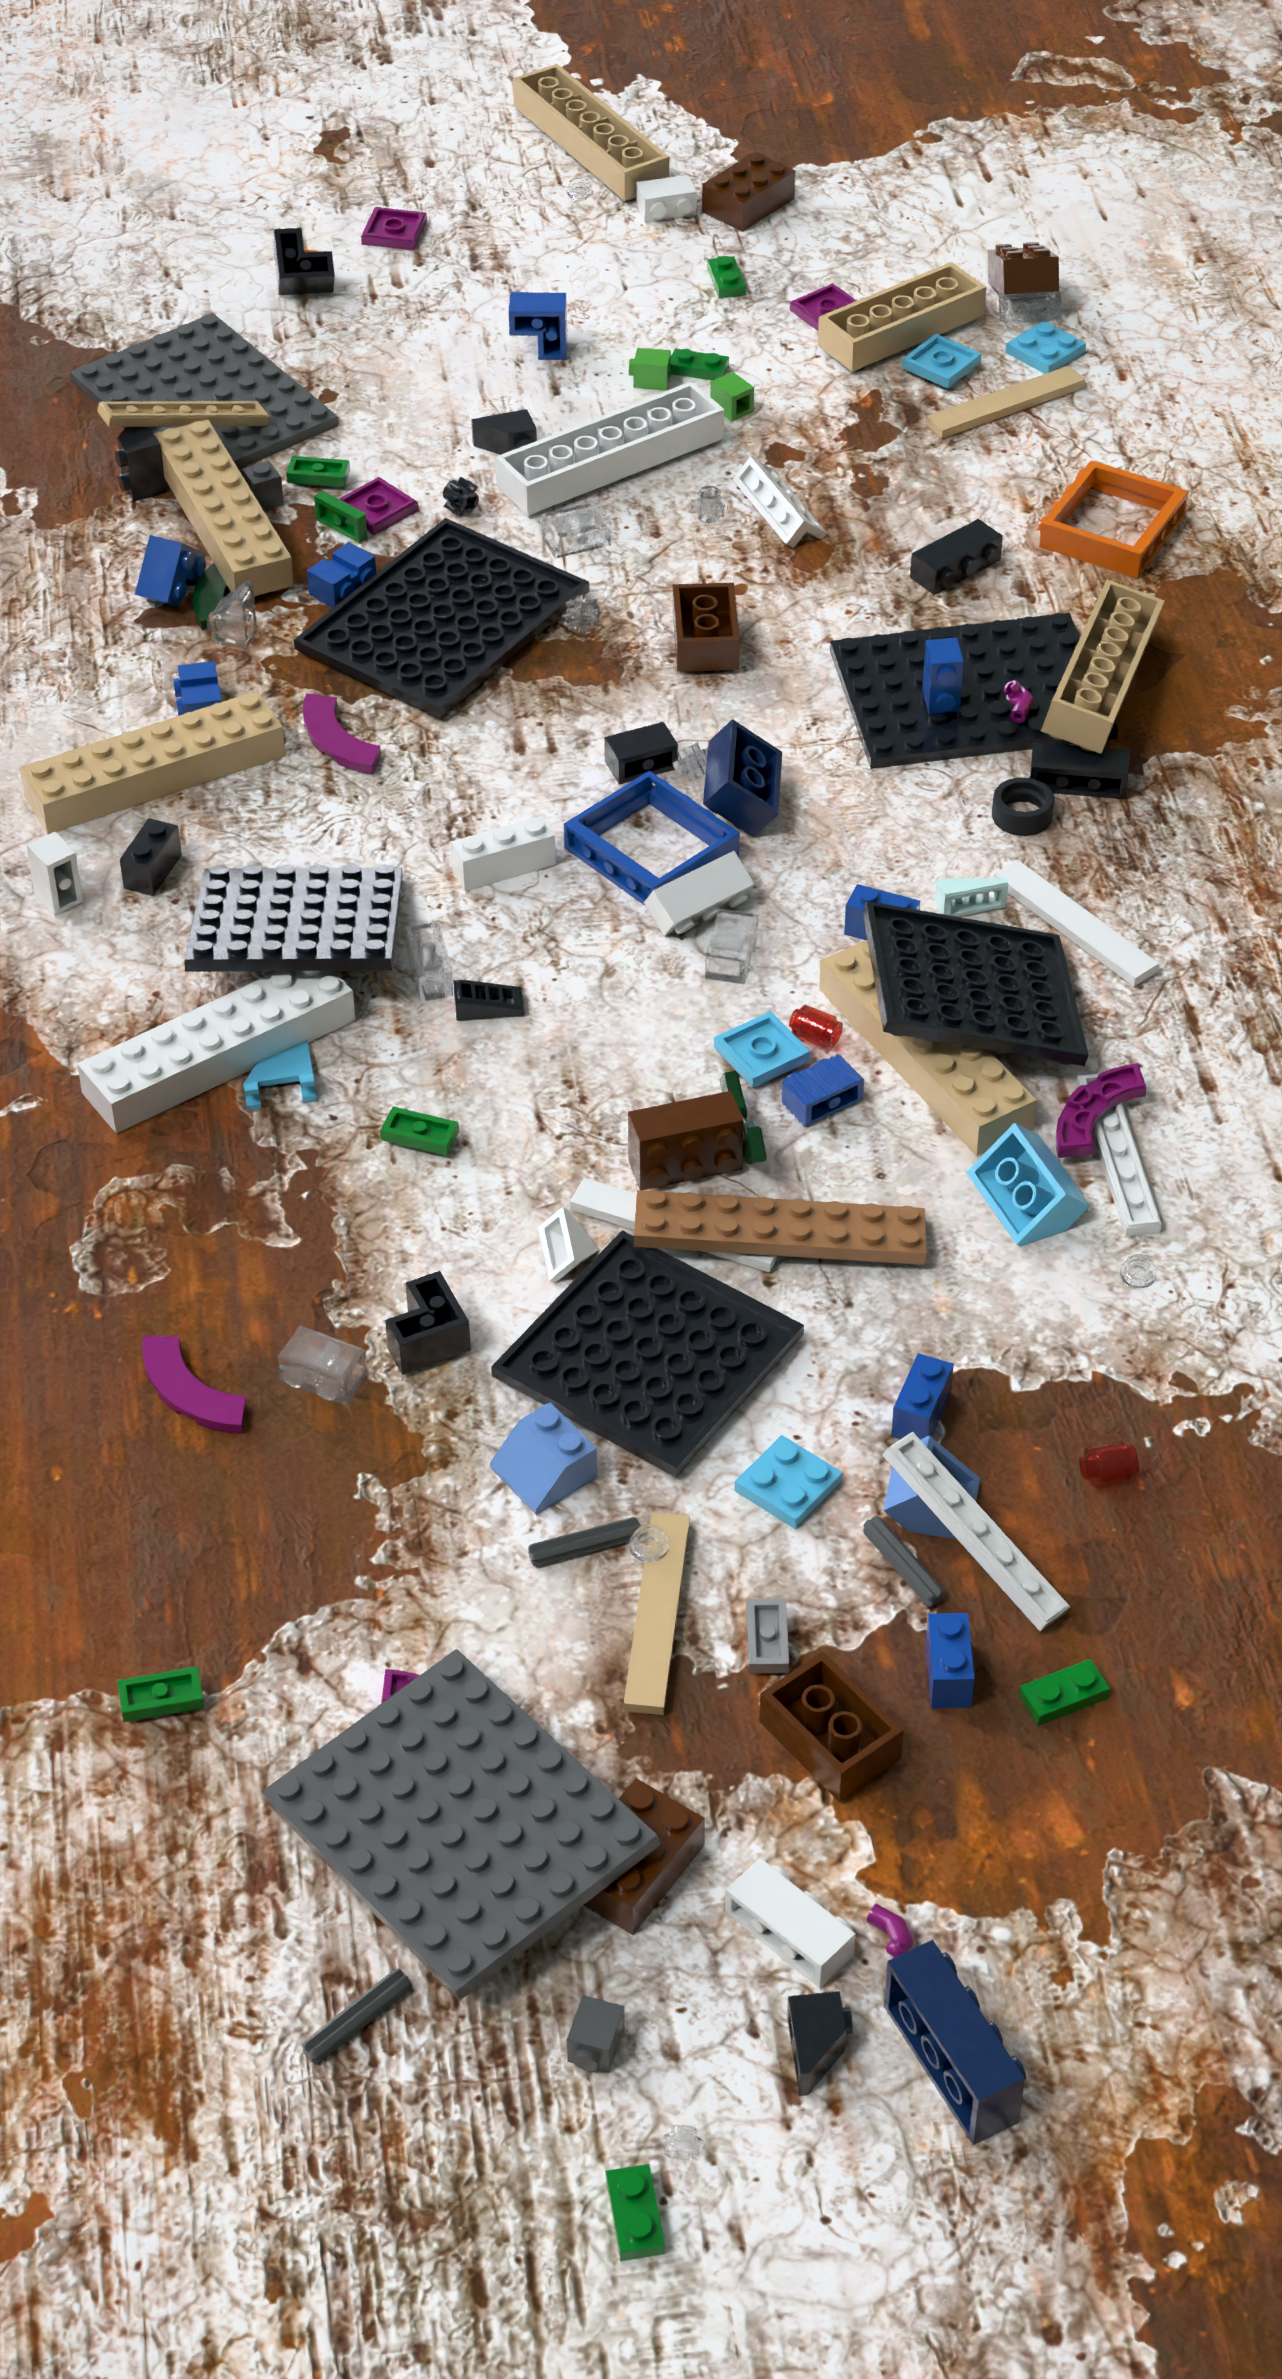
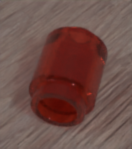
M805 1004L800 1009L794 1010L789 1021V1027L792 1028V1033L801 1040L821 1048L826 1046L833 1048L840 1039L843 1023L837 1021L836 1016Z
M1122 1441L1085 1448L1084 1456L1079 1458V1468L1083 1479H1089L1090 1483L1095 1486L1130 1479L1132 1474L1139 1472V1460L1132 1443L1124 1444Z

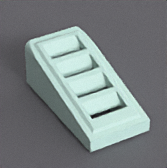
M953 878L937 880L935 903L940 914L956 917L1006 908L1008 881L1006 878ZM994 891V897H989V892Z

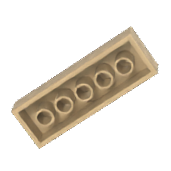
M949 262L819 316L818 346L851 372L859 370L895 353L925 342L934 334H943L985 315L987 287L953 262Z

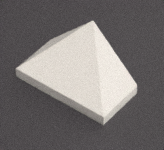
M564 1207L538 1227L549 1281L553 1283L599 1251L598 1247L570 1211Z

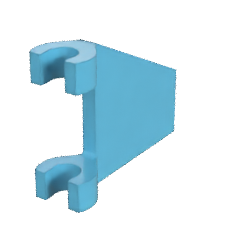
M308 1040L256 1063L243 1083L247 1110L261 1108L259 1087L299 1081L303 1102L317 1100Z

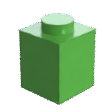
M637 348L635 358L629 360L628 369L629 376H633V388L667 390L671 376V350Z
M728 373L710 382V397L724 409V416L731 422L754 412V387L736 373Z

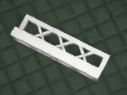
M750 456L733 481L784 543L794 548L806 532L822 540L827 532L773 468Z

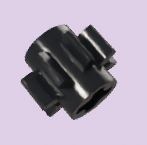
M459 477L458 481H450L443 490V498L447 501L444 507L460 517L464 512H472L479 502V496L475 493L478 486L463 477Z

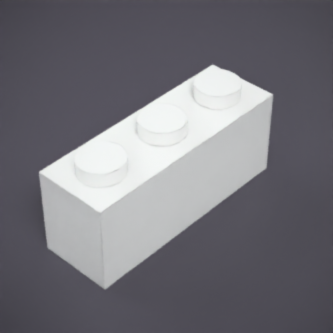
M543 815L451 841L452 870L464 891L556 865L555 834Z
M732 851L653 890L644 901V904L664 936L674 931L679 935L695 925L694 921L703 918L704 921L710 920L721 912L720 908L728 904L733 908L748 899L746 894L754 886V882L736 852Z
M759 1858L726 1888L725 1913L819 1989L854 1957L855 1933L849 1923L841 1917H834L825 1910L812 1893L801 1891L790 1882L786 1873L779 1867H771L763 1859Z

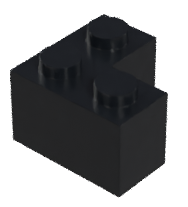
M302 228L274 229L273 251L278 295L333 293L335 273L332 251L304 252Z
M437 1271L406 1282L408 1312L385 1320L388 1351L401 1374L403 1375L471 1351L469 1320L442 1273Z

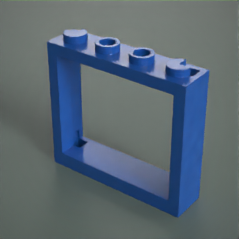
M651 771L644 773L564 823V848L644 906H646L644 901L653 890L732 851H735L739 857L740 832ZM648 804L709 845L660 878L599 836Z

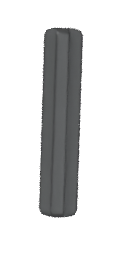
M874 1516L863 1524V1533L928 1607H934L937 1603H941L944 1599V1589L882 1518Z
M630 1517L536 1542L528 1546L529 1559L532 1565L537 1567L638 1540L642 1534L641 1526L636 1517Z
M394 1969L306 2039L302 2043V2051L313 2064L320 2063L410 1990L411 1985L407 1975L400 1969Z

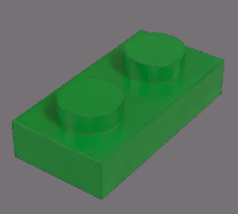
M719 256L707 259V270L719 299L746 296V285L734 256Z
M674 349L671 355V374L713 381L726 375L729 368V357L716 353L695 352L690 349Z
M292 456L286 472L287 483L322 485L331 488L345 487L350 472V460Z
M324 491L314 496L316 521L358 543L367 538L366 513Z
M393 1106L380 1129V1137L383 1141L447 1156L459 1134V1122Z
M1088 1659L1021 1685L1018 1696L1037 1726L1108 1699L1110 1688L1092 1660Z
M198 1666L117 1680L123 1722L204 1708Z
M650 2164L606 2170L605 2180L620 2261L664 2255L665 2244Z

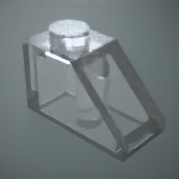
M245 581L221 599L214 612H210L207 628L211 630L212 643L247 649L257 632L253 583L251 581Z

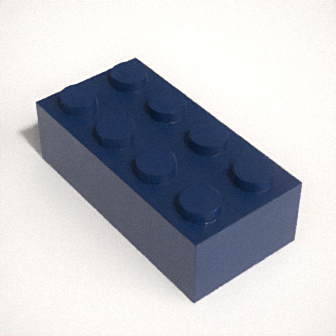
M931 1940L888 1960L884 2008L972 2145L1018 2124L1021 2103H1023L1024 2082L1026 2081L1024 2067L1016 2056L1011 2057L1003 2046V2039L996 2024L993 2021L987 2022L981 2013L979 2001L974 1991L969 1986L964 1987L957 1977V1969L950 1955L947 1952L942 1953L934 1940Z

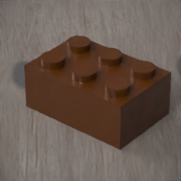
M753 152L702 184V213L743 232L795 199L796 170L785 166L783 163L776 162L761 153Z
M1025 242L1021 248L1012 247V244H997L995 249L988 250V284L1003 294L1059 291V256L1052 253L1051 249H1046L1045 246L1039 245V242Z
M734 582L673 584V626L677 672L739 670L740 637Z
M732 1091L628 1112V1161L639 1190L659 1188L743 1170L744 1120Z
M823 1651L760 1693L759 1722L839 1802L901 1759L904 1730Z
M637 1778L623 1792L619 1800L658 1835L660 1846L583 1905L631 1935H634L701 1851L705 1843L704 1817Z

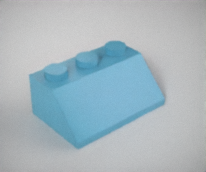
M1013 1123L966 1172L1018 1246H1024L1065 1232L1090 1207V1204L1040 1135L1016 1123Z

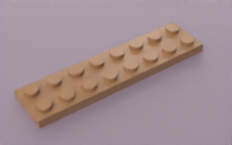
M637 1190L633 1247L925 1265L927 1256L925 1208L886 1206L872 1203L853 1204L838 1201L821 1202L805 1201L803 1199L789 1200L767 1197L708 1195L693 1192L676 1193L658 1190Z

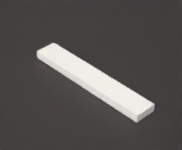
M1019 860L994 873L993 878L1007 879V893L1133 987L1158 972L1159 963Z
M1100 1073L1077 1075V1088L1080 1085H1087L1097 1079ZM1120 1103L1108 1110L1098 1120L1092 1133L1125 1237L1161 1233L1162 1223L1123 1105Z
M583 1178L570 1200V1210L634 1230L637 1194ZM702 1251L769 1273L779 1257Z
M914 1432L906 1435L886 1449L882 1456L1039 1631H1042L1065 1614L1070 1608L1068 1603Z

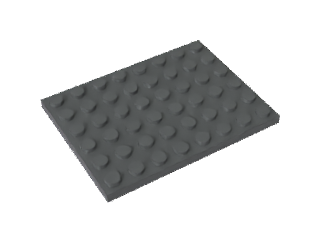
M214 313L204 315L190 323L179 325L173 330L155 335L151 339L139 344H133L129 348L109 354L105 358L90 364H84L80 368L70 371L71 382L97 405H99V402L258 401L270 417L268 426H213L238 469L339 426L338 416ZM181 426L150 427L153 433Z
M458 1649L448 1654L261 1791L265 1801L458 2001L462 2000L660 1846L658 1835Z

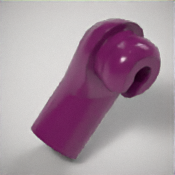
M1013 680L1005 685L1004 692L1008 702L1013 706L1010 714L1011 719L1016 723H1022L1031 709L1033 697L1027 689L1021 687L1018 681Z
M876 1903L871 1908L866 1922L887 1933L891 1938L890 1942L886 1945V1952L893 1957H897L910 1949H914L915 1939L908 1922Z

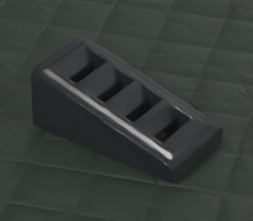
M453 980L457 1021L525 1015L522 987L470 980ZM513 998V1003H507L506 999Z

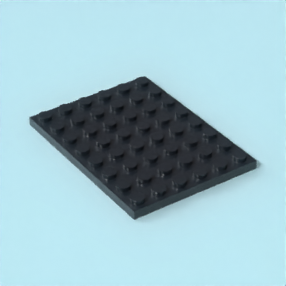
M445 518L294 639V649L438 718H442L590 592V584L587 580Z
M1070 612L830 641V653L870 769L1033 749V742L1073 744L1065 740H1057L1041 731L1052 699L1080 639ZM957 638L964 661L960 712L928 714L922 690L926 640ZM1013 680L1018 681L1021 687L1027 689L1033 697L1031 709L1022 723H1016L1011 719L1010 714L1013 706L1008 702L1004 692L1005 685ZM1116 722L1107 740L1117 739L1118 727Z

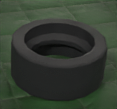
M1019 777L1000 783L994 790L992 818L995 825L1007 833L1019 836L1035 835L1046 830L1052 823L1055 798L1052 790L1043 782L1033 778ZM1013 802H1029L1039 808L1034 811L1024 812L1011 809L1007 805Z

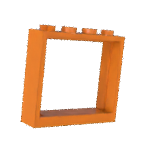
M1091 460L1083 470H1079L1072 485H1068L1065 488L1060 500L1053 503L1049 514L1041 518L1037 529L1040 531L1039 547L1138 579L1185 517L1189 491ZM1091 489L1160 511L1134 546L1064 524Z

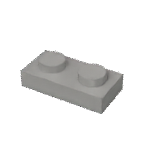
M786 1598L746 1599L749 1674L789 1673Z

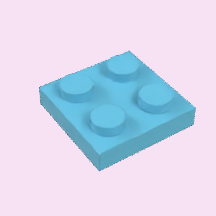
M1045 321L1040 322L1006 343L1007 354L1044 374L1065 366L1084 354L1086 348L1085 342Z
M934 334L902 359V369L948 389L981 363L982 353L941 335Z
M771 1011L714 1037V1048L752 1088L810 1061V1050Z
M781 1435L735 1481L734 1491L796 1529L842 1483L843 1472Z

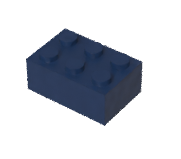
M732 719L708 742L703 805L711 812L719 814L731 822L737 829L743 830L753 837L756 836L779 813L782 751Z

